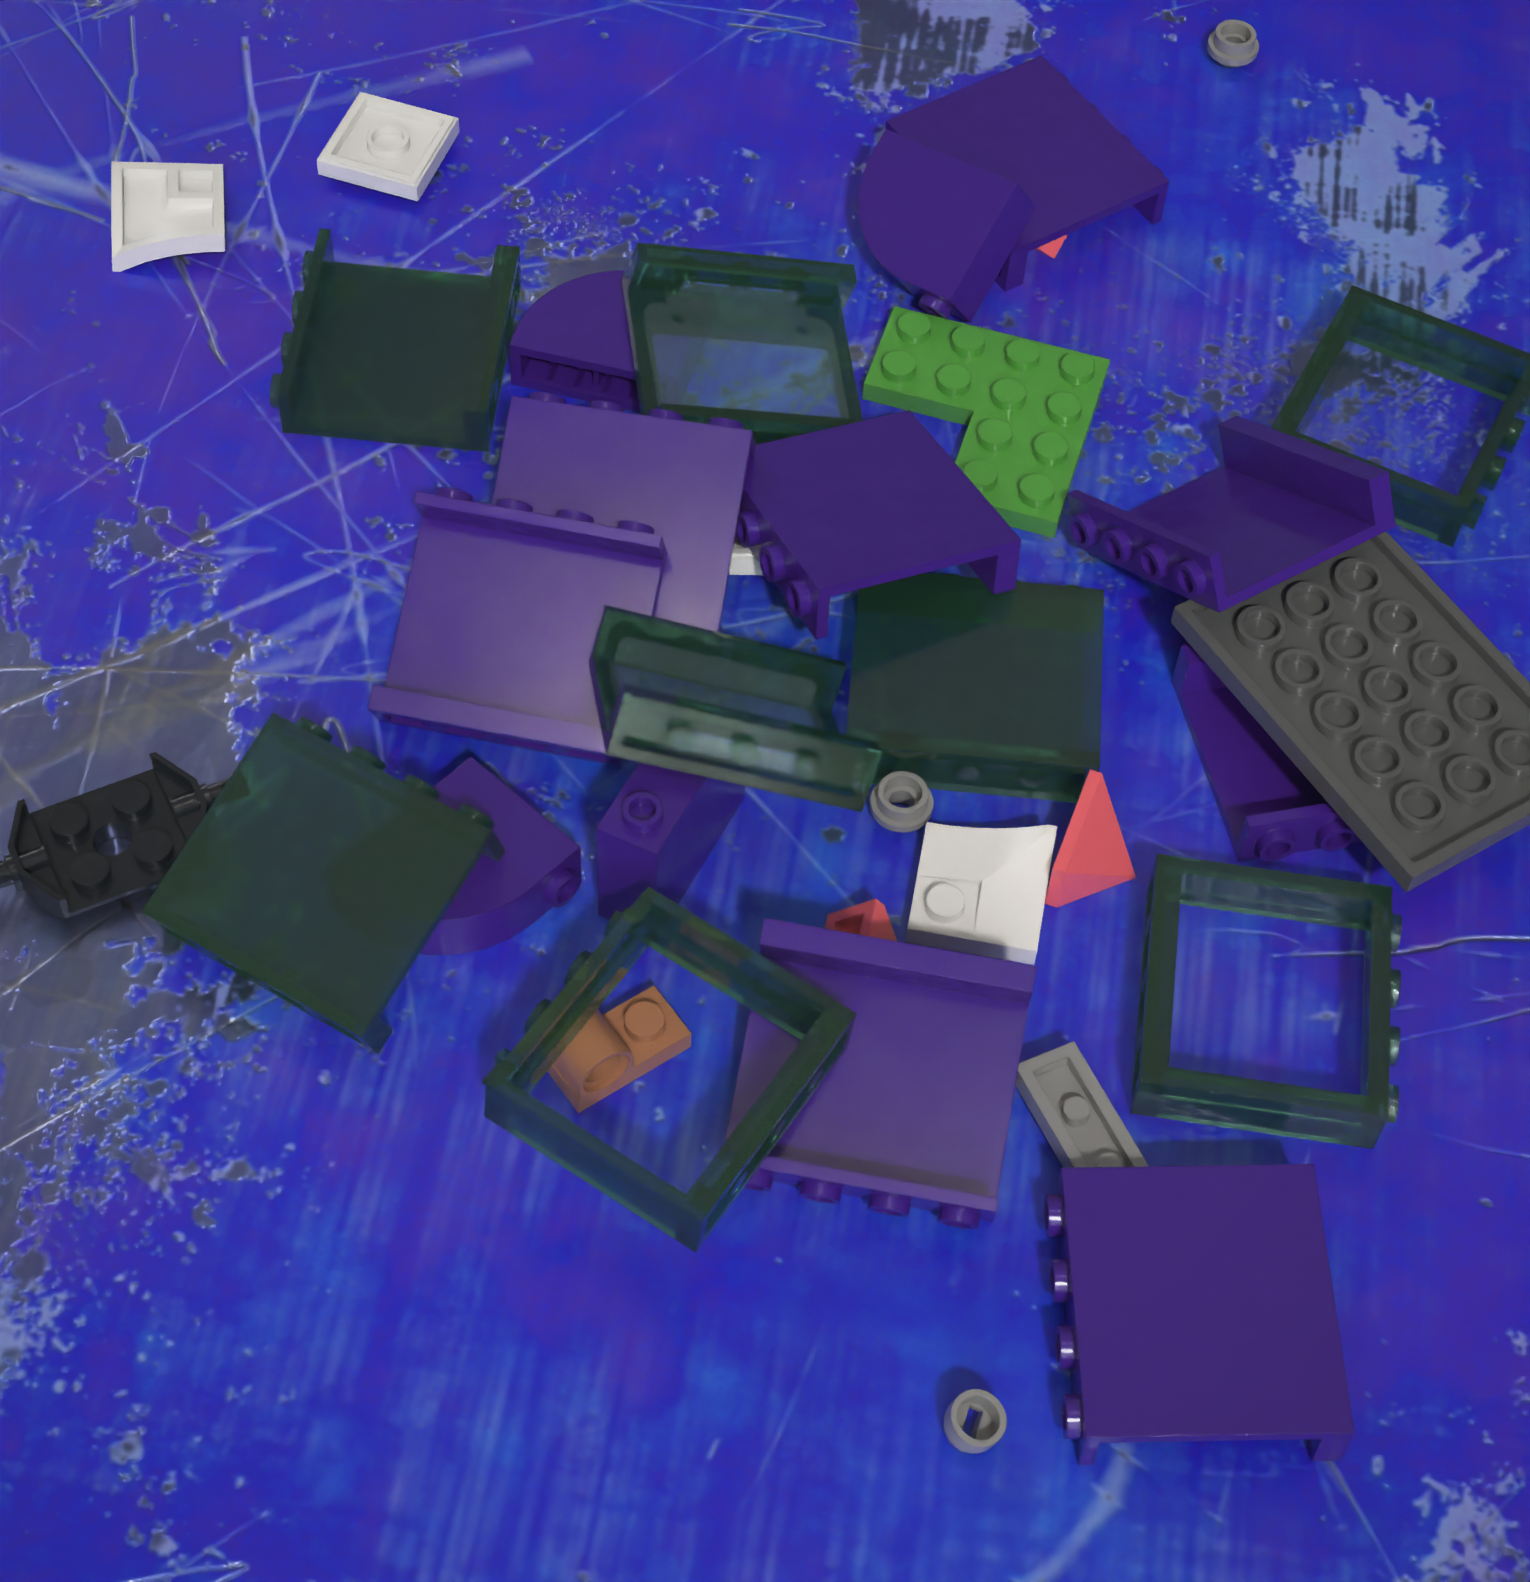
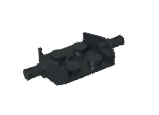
M153 752L149 754L153 769L29 813L25 800H19L7 847L9 854L4 855V859L0 860V889L14 884L17 893L24 890L45 911L66 919L203 868L209 855L211 822L218 819L216 809L251 798L252 794L249 784L242 771L239 774L209 785L205 783L198 784L196 778L158 753ZM123 838L131 842L128 849L118 855L106 856L98 852L99 847L109 839Z

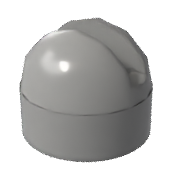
M971 1389L961 1393L949 1404L943 1417V1431L949 1444L961 1452L969 1454L982 1453L990 1449L1002 1438L1007 1426L1006 1413L1000 1401L991 1393L980 1389ZM969 1408L979 1412L970 1436L963 1431Z

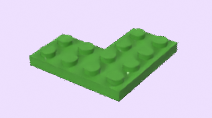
M894 306L865 378L862 399L968 426L955 461L957 466L1010 527L1055 538L1067 501V493L1070 492L1105 385L1111 360Z

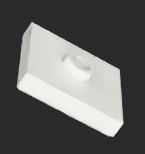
M360 92L317 158L318 175L418 202L460 132L459 118Z

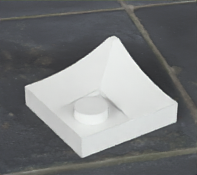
M111 161L112 271L122 272L145 262L165 257L203 252H225L223 164Z
M927 822L905 942L1034 965L1057 826L1047 824L1020 828H973Z

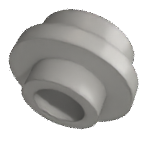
M1226 20L1221 22L1216 27V30L1210 34L1207 50L1210 56L1221 65L1234 68L1247 65L1256 59L1259 42L1256 38V31L1250 24L1241 20Z
M907 771L890 773L878 782L872 790L870 797L871 814L878 824L890 831L906 833L918 830L929 821L932 815L934 805L932 793L925 781L914 773ZM903 803L908 805L909 807L901 808L894 806L893 804Z

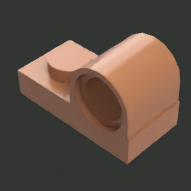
M653 985L605 1014H602L597 1006L589 1001L580 1002L565 1009L548 1024L543 1032L541 1062L575 1110L580 1113L690 1048L692 1033Z

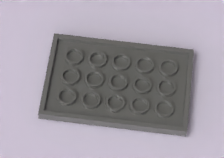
M1387 532L1371 538L1220 613L1192 600L1185 601L1174 607L1171 619L1172 625L1405 892L1414 889L1530 825V682Z

